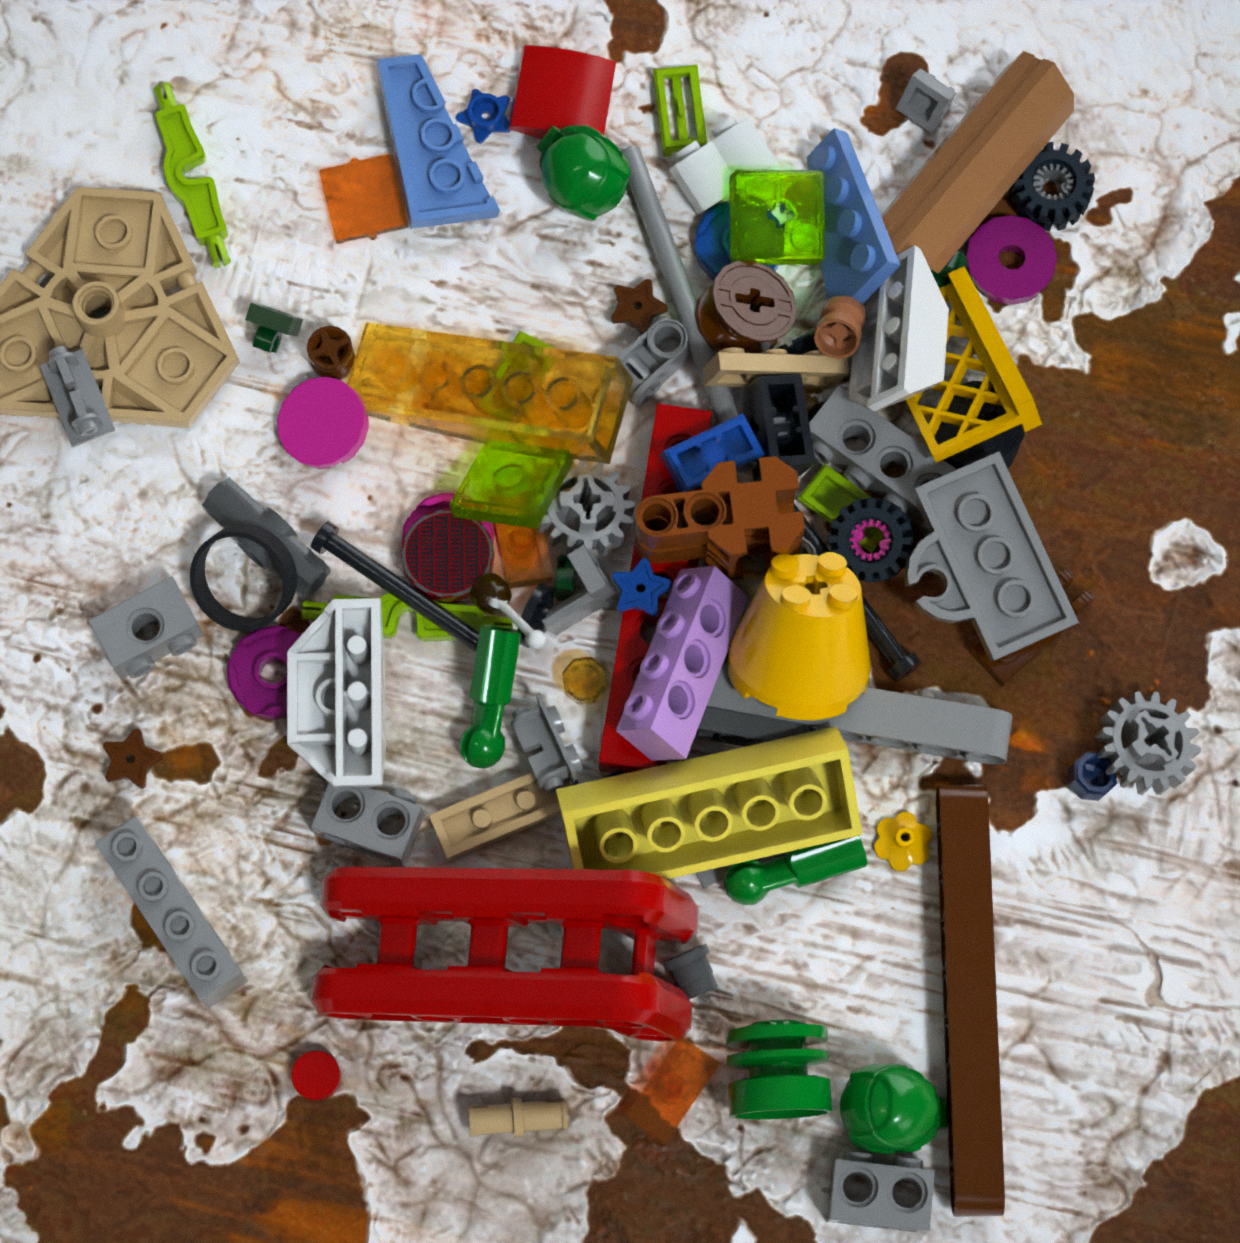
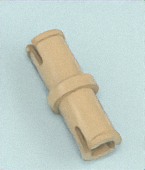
M517 1097L511 1098V1103L468 1105L470 1137L513 1133L515 1138L524 1137V1132L568 1130L566 1098L522 1102V1098Z

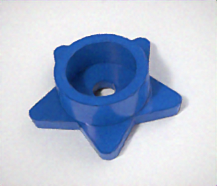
M474 89L468 108L457 114L456 120L473 128L476 141L479 144H482L493 132L510 133L511 130L508 129L509 121L505 116L510 98L507 95L496 97L492 94H483L478 89ZM484 113H489L490 117L488 119L482 118V115Z
M642 558L632 572H614L611 576L622 592L617 605V611L620 613L634 609L644 611L651 617H656L658 615L659 596L673 585L671 580L653 574L647 558ZM638 585H644L645 591L638 592L636 590V587Z

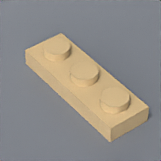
M732 347L718 351L702 368L704 386L747 387L758 376L801 374L803 385L812 384L820 389H830L849 374L847 358H831L820 350L809 351L803 355L788 354L784 349H770L762 353H745V350L742 348Z
M531 772L429 815V818L449 862L559 816L561 813L557 794L548 795L546 790H541L534 773ZM570 781L564 783L565 787L572 786Z

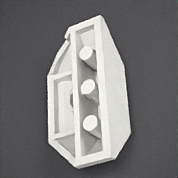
M916 245L897 255L901 266L865 301L863 306L866 310L867 319L859 348L852 355L848 398L854 403L874 412L909 399L944 381L949 309L921 249Z
M380 598L333 599L324 609V612L287 651V745L334 788L375 787L383 785L386 753L385 648Z

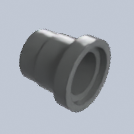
M707 944L697 946L662 962L665 971L672 972L678 988L684 991L688 999L695 998L718 987L706 956L710 953Z

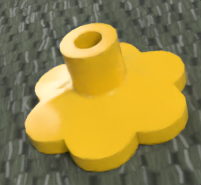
M902 812L895 819L885 818L879 822L877 826L879 838L874 844V852L878 858L888 860L893 870L904 872L911 864L919 866L928 860L930 852L927 845L932 839V831L927 825L918 823L912 813ZM901 836L908 837V841H903Z

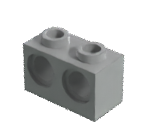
M328 783L311 828L316 837L391 864L405 867L425 814L422 806L416 804L418 798L402 790L392 788L390 793L386 794L372 787L334 788ZM345 799H355L361 804L358 814L351 819H341L335 814L338 804ZM389 815H399L405 819L403 830L396 835H386L380 831L382 820Z
M845 1152L844 1160L835 1159L832 1162L827 1222L916 1233L930 1231L935 1170L923 1169V1160L894 1157L893 1165L873 1163L874 1155ZM858 1175L867 1181L869 1195L865 1201L853 1202L845 1196L843 1183L846 1177ZM908 1181L916 1187L918 1201L914 1207L904 1208L895 1202L892 1191L896 1182Z

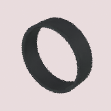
M239 524L222 529L199 547L191 563L190 585L197 604L211 620L231 630L253 631L265 627L288 608L296 592L297 571L291 553L278 537L261 527ZM226 537L246 538L261 545L271 554L280 569L283 582L282 597L274 613L261 618H246L228 611L215 599L208 587L205 576L206 557L215 541Z

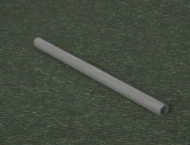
M630 146L622 150L629 160L630 176L628 182L679 321L687 330L688 345L704 386L702 368L716 355V352L706 343L698 330L695 318L697 301L641 150L638 146ZM704 386L718 425L739 415L729 387ZM754 461L736 470V473L741 474L753 470L757 466V462Z

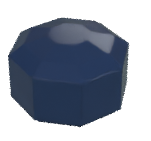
M1086 752L1068 768V786L1080 799L1099 801L1117 785V772L1107 775L1105 771L1112 764L1108 758H1098L1097 753Z

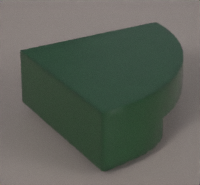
M560 554V557H557V569L555 570L554 593L557 601H564L574 595L576 570L568 556Z

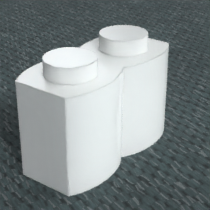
M734 116L711 130L715 139L701 147L696 140L674 154L678 163L671 167L669 171L698 215L778 163L749 117L738 123Z

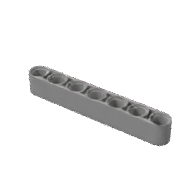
M725 663L721 667L707 707L800 723L810 727L811 732L837 726L843 740L994 765L1007 762L1013 719L1012 714L999 709L867 687L865 693H862L856 700L847 705L845 713L822 720L788 719L776 716L777 708L769 706L752 696L744 699L732 685L727 672V664Z

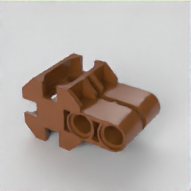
M776 456L762 457L758 459L761 481L738 483L735 461L719 462L701 483L702 490L654 495L645 498L636 509L635 548L637 554L641 558H647L649 563L652 564L705 559L706 566H716L731 581L744 579L741 557L764 554L767 572L773 557L779 554L799 555L805 523L803 511L794 512L796 490H799L797 472Z

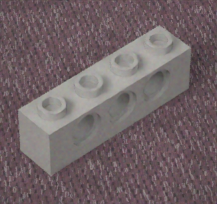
M838 386L809 423L815 459L824 464L833 463L844 471L843 475L848 481L862 491L868 488L883 500H888L902 508L901 510L919 525L918 529L922 535L927 537L931 533L911 491L957 469L944 460L935 463L929 449L877 412L854 403L848 398L849 393ZM849 437H858L865 442L867 448L862 451H852L844 445L843 441ZM888 463L896 464L902 468L904 475L899 478H890L882 472L881 466Z
M136 815L95 842L198 999L208 1009L248 982V979Z

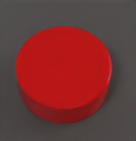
M310 1051L297 1059L292 1068L291 1079L294 1088L302 1097L311 1101H323L336 1093L341 1084L342 1074L339 1064L331 1055L323 1051Z

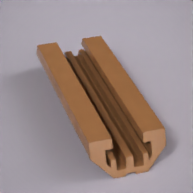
M1025 51L1020 53L1003 69L885 209L881 217L896 253L900 254L916 245L921 249L930 270L939 274L1074 112V93L1055 62L1044 58L1042 60L1035 58V55Z

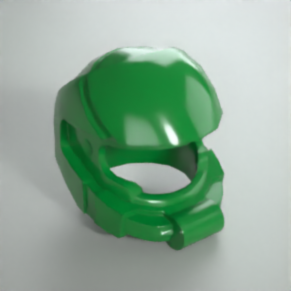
M553 125L536 146L542 152L540 169L543 186L553 202L563 210L581 219L595 221L598 216L614 209L622 200L630 176L629 160L608 137H605L599 130L589 125H572L562 129Z
M890 1063L872 1064L857 1068L850 1073V1079L846 1083L840 1098V1115L850 1140L859 1149L885 1154H906L921 1150L922 1146L935 1137L938 1129L947 1128V1098L938 1097L935 1087L921 1073L907 1068L905 1065Z

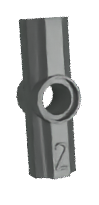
M230 477L219 482L208 493L202 507L222 528L239 524L254 525L268 530L284 543L291 553L296 566L297 587L295 593L303 600L313 595L324 584L331 572L330 567L296 538L298 536L296 532L278 513L269 507L264 509ZM235 537L237 545L250 559L263 569L268 567L282 580L276 561L265 548L252 540Z

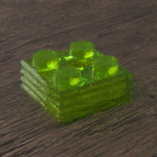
M738 169L730 175L731 263L735 261H755L764 265H817L825 259L823 171ZM775 207H779L780 212L787 216V221L782 223L780 228H776L775 220L767 218V214L772 212Z

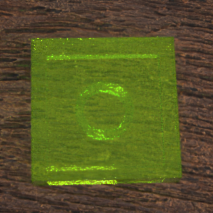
M486 440L449 503L453 516L455 518L537 529L573 465L570 451Z

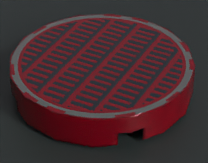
M447 508L429 512L413 523L404 536L401 558L405 576L417 590L432 600L449 603L470 597V591L475 581L485 574L492 573L495 553L491 535L480 520L465 511Z

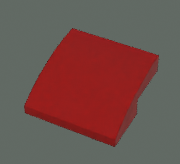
M525 45L521 51L508 129L542 139L553 125L562 129L567 126H583L586 124L599 130L604 135L616 61L573 50Z

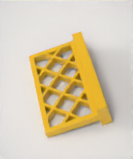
M965 266L948 273L951 283L939 289L945 302L949 301L952 306L948 316L947 342L950 336L965 338L969 342L962 355L946 352L945 363L957 367L949 382L942 381L929 388L944 392L936 409L918 405L923 392L905 400L935 463L1020 424L1025 432L1042 425L1034 399ZM975 353H976L978 359L973 358V356H974ZM967 368L986 373L979 389L960 385ZM991 387H993L995 393L989 392ZM954 395L974 399L966 416L947 412ZM984 402L1002 406L1006 414L991 421L976 419ZM925 418L931 419L929 425ZM941 422L961 426L956 437L939 445L937 444L934 437Z

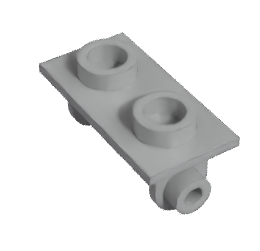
M59 346L50 350L48 362L39 366L72 448L115 431L83 348L74 352H68L66 346Z
M539 692L535 694L538 707L530 710L529 707L522 706L512 712L513 720L511 721V727L515 731L524 753L539 747L542 748L543 751L529 756L527 759L539 788L546 790L548 795H555L556 789L565 787L564 783L571 781L572 785L579 784L576 773L583 771V767L573 744L565 747L559 736L560 733L565 732V728L555 705L547 708Z

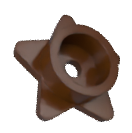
M645 279L635 288L620 285L614 287L613 291L619 305L610 320L613 324L625 323L643 335L649 329L654 317L668 312L669 309L665 303L653 297L652 281ZM635 303H640L642 307L641 309L637 310L633 307V305Z
M134 729L123 742L107 741L103 744V748L111 760L105 775L107 782L125 779L131 781L138 788L144 789L146 787L147 774L151 767L163 759L161 752L145 746L140 729ZM128 756H135V761L133 763H128Z

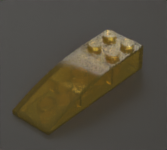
M366 322L347 385L360 394L365 403L366 414L374 418L493 446L610 464L633 378L618 357ZM501 364L508 365L504 375L499 380L496 373Z

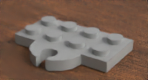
M1000 451L918 486L911 491L931 534L916 544L907 559L904 575L905 587L915 585L922 574L926 572H933L939 575L944 585L940 596H923L913 603L919 611L941 622L957 623L971 620L990 663L1079 623Z

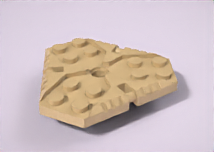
M77 187L25 252V256L29 261L27 266L21 273L13 268L0 284V415L40 416V418L55 417L60 419L39 366L48 362L50 359L49 351L59 346H66L68 352H74L83 348L99 388H102L101 395L112 422L123 424L135 423L137 425L151 424L152 426L190 428L240 363L203 282L197 283L194 277L197 274L196 267L160 192ZM43 274L51 278L45 288L37 284ZM179 285L181 291L166 297L164 291ZM99 308H111L109 313L102 318H90L93 312Z

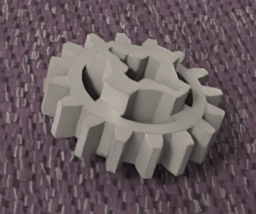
M580 459L576 470H572L566 462L561 463L559 476L549 471L546 474L544 485H539L535 496L537 502H535L533 516L541 518L539 519L537 531L538 533L550 531L551 535L548 545L554 547L560 542L565 545V556L573 552L574 548L577 549L582 545L589 551L596 548L602 557L606 556L610 546L609 543L619 547L622 544L624 533L630 532L633 523L631 516L635 509V502L627 500L631 488L629 485L617 486L620 475L617 471L609 476L604 475V464L601 462L595 466L594 470L587 469L585 459ZM598 527H605L600 531H595Z
M1138 691L1133 693L1127 701L1124 698L1119 699L1111 706L1112 711L1109 710L1100 719V722L1105 727L1096 733L1095 739L1106 743V746L1097 753L1098 758L1110 759L1112 764L1105 771L1107 775L1114 774L1117 771L1122 775L1120 787L1125 788L1128 784L1134 782L1136 783L1137 794L1139 795L1146 793L1151 786L1156 795H1161L1169 789V786L1175 789L1185 781L1184 776L1189 775L1197 767L1191 759L1201 753V747L1191 744L1190 740L1199 734V730L1186 727L1185 722L1191 714L1187 711L1178 715L1174 711L1177 702L1175 699L1172 698L1163 705L1160 703L1159 692H1153L1144 700L1142 694ZM1145 740H1148L1152 746L1149 747Z

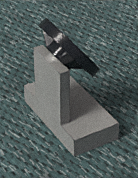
M584 545L567 556L584 583L585 588L554 606L553 587L544 583L539 584L528 599L521 618L533 630H540L543 633L550 631L554 635H558L600 608L605 607L609 610L618 604L621 596L602 562ZM522 632L520 645L530 648L527 643V636Z

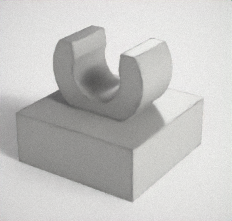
M920 68L912 75L896 110L930 133H933L940 126L957 93L954 88L946 86L937 80L936 76L928 74Z

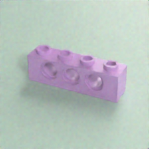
M716 566L681 569L679 571L616 731L651 761L687 758L748 600V596Z

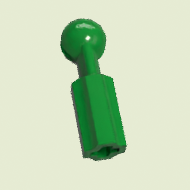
M494 625L480 626L469 695L474 700L471 723L459 740L460 754L472 767L482 769L492 767L500 761L506 750L505 737L500 730L504 706L511 701L522 631Z
M856 836L785 852L784 855L762 862L750 860L732 864L725 872L723 882L728 897L734 902L743 906L755 905L763 900L771 890L794 884L798 888L864 868L868 865L861 837Z

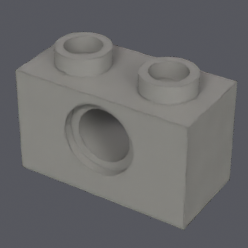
M173 576L88 620L112 667L121 679L127 676L137 678L148 673L155 667V661L170 653L172 656L184 654L197 645V639L205 636ZM149 623L160 625L159 633L153 639L147 641L138 639V633L144 625Z

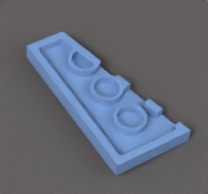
M422 55L377 59L376 69L410 229L497 218L500 209L494 197H490L483 183V175L476 161H472L463 143L464 138L457 124H453L445 108L446 102Z
M833 128L806 157L826 297L828 301L835 296L845 295L853 297L863 304L901 264L849 135L845 131Z

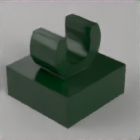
M250 303L245 320L260 325L252 347L269 353H277L282 333L298 336L304 319L262 304Z

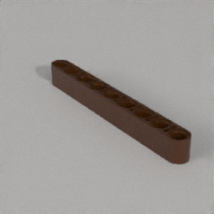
M937 785L936 827L951 1211L953 1217L1003 1216L1005 1209L988 791L986 785Z

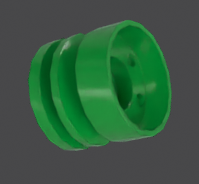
M767 1020L726 1031V1046L748 1049V1052L728 1055L726 1058L727 1066L749 1070V1078L728 1083L729 1118L771 1120L830 1114L832 1112L830 1079L817 1075H808L807 1068L827 1062L829 1060V1052L818 1049H806L808 1045L827 1042V1027L816 1024H804L797 1020Z

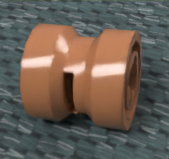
M842 295L829 299L823 305L814 336L815 344L823 354L831 358L842 359L853 355L857 351L867 319L866 310L861 302L853 297Z

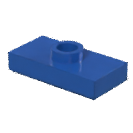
M740 414L664 450L660 457L680 493L700 488L703 480L719 462L735 461L736 470L763 457L765 453L744 414Z

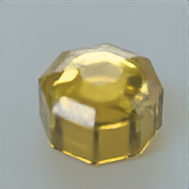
M592 657L573 659L562 672L564 694L578 705L597 703L608 689L606 669Z

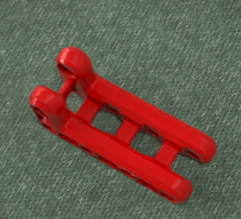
M337 867L322 880L320 906L330 919L345 922L347 918L374 920L381 924L376 964H357L356 968H333L325 964L313 976L310 1001L318 1014L322 1016L349 1020L597 1027L610 1029L632 1039L658 1042L680 1041L691 1029L692 1003L682 989L654 976L656 941H679L686 944L697 933L699 908L689 893L660 875L636 870ZM438 921L465 922L471 925L468 965L448 966L447 970H423L416 967L414 960L418 925H437ZM529 923H556L562 926L563 938L560 968H541L540 972H514L507 969L505 965L508 928L527 927ZM602 929L615 930L633 939L631 975L607 974L599 970Z

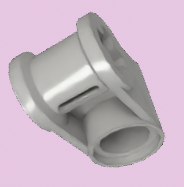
M667 318L655 322L631 346L622 350L610 362L604 374L610 380L616 379L632 395L631 401L637 407L643 405L687 361L689 354L687 330L680 322L674 319ZM667 338L674 339L680 344L676 350L668 353L662 352L656 347L659 341Z

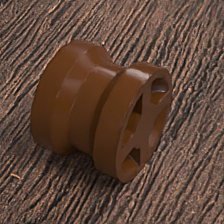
M325 326L312 333L308 339L307 353L312 369L317 376H326L338 380L348 376L355 366L356 357L351 338L346 331L335 326Z

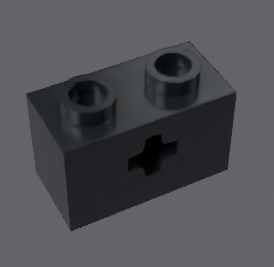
M801 374L758 376L740 393L743 414L765 453L763 457L776 456L794 469L799 477L816 463ZM756 460L757 466L752 470L754 482L761 481L758 460Z

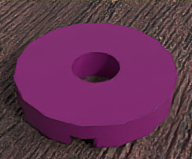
M1014 215L996 217L981 225L970 239L966 253L969 263L968 274L973 284L991 301L1007 305L1026 303L1037 297L1052 280L1057 261L1054 243L1044 228L1028 218ZM1007 251L1015 252L1021 257L1023 265L1018 269H1007L1001 265L998 256Z
M277 625L263 627L242 637L235 646L236 649L232 653L231 659L229 658L226 668L228 686L238 704L253 716L268 720L287 718V673L285 678L276 684H269L263 681L261 673L266 664L274 661L282 662L287 667V651L299 639L301 634L299 635L295 631Z

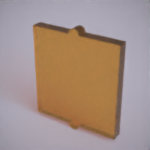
M391 154L360 161L358 158H352L350 163L319 170L336 244L369 237L370 240H375L379 234L409 228Z

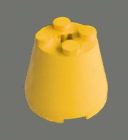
M826 552L820 556L811 554H779L773 557L771 566L743 616L729 647L727 659L728 676L734 688L744 699L752 696L769 706L777 708L776 716L794 720H822L845 713L847 705L866 692L871 662L862 590L856 575L846 567L847 561L843 556L834 552Z

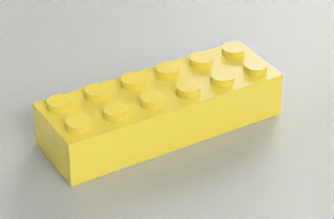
M837 726L556 789L572 869L636 870L654 873L664 879H671L863 835L849 751Z

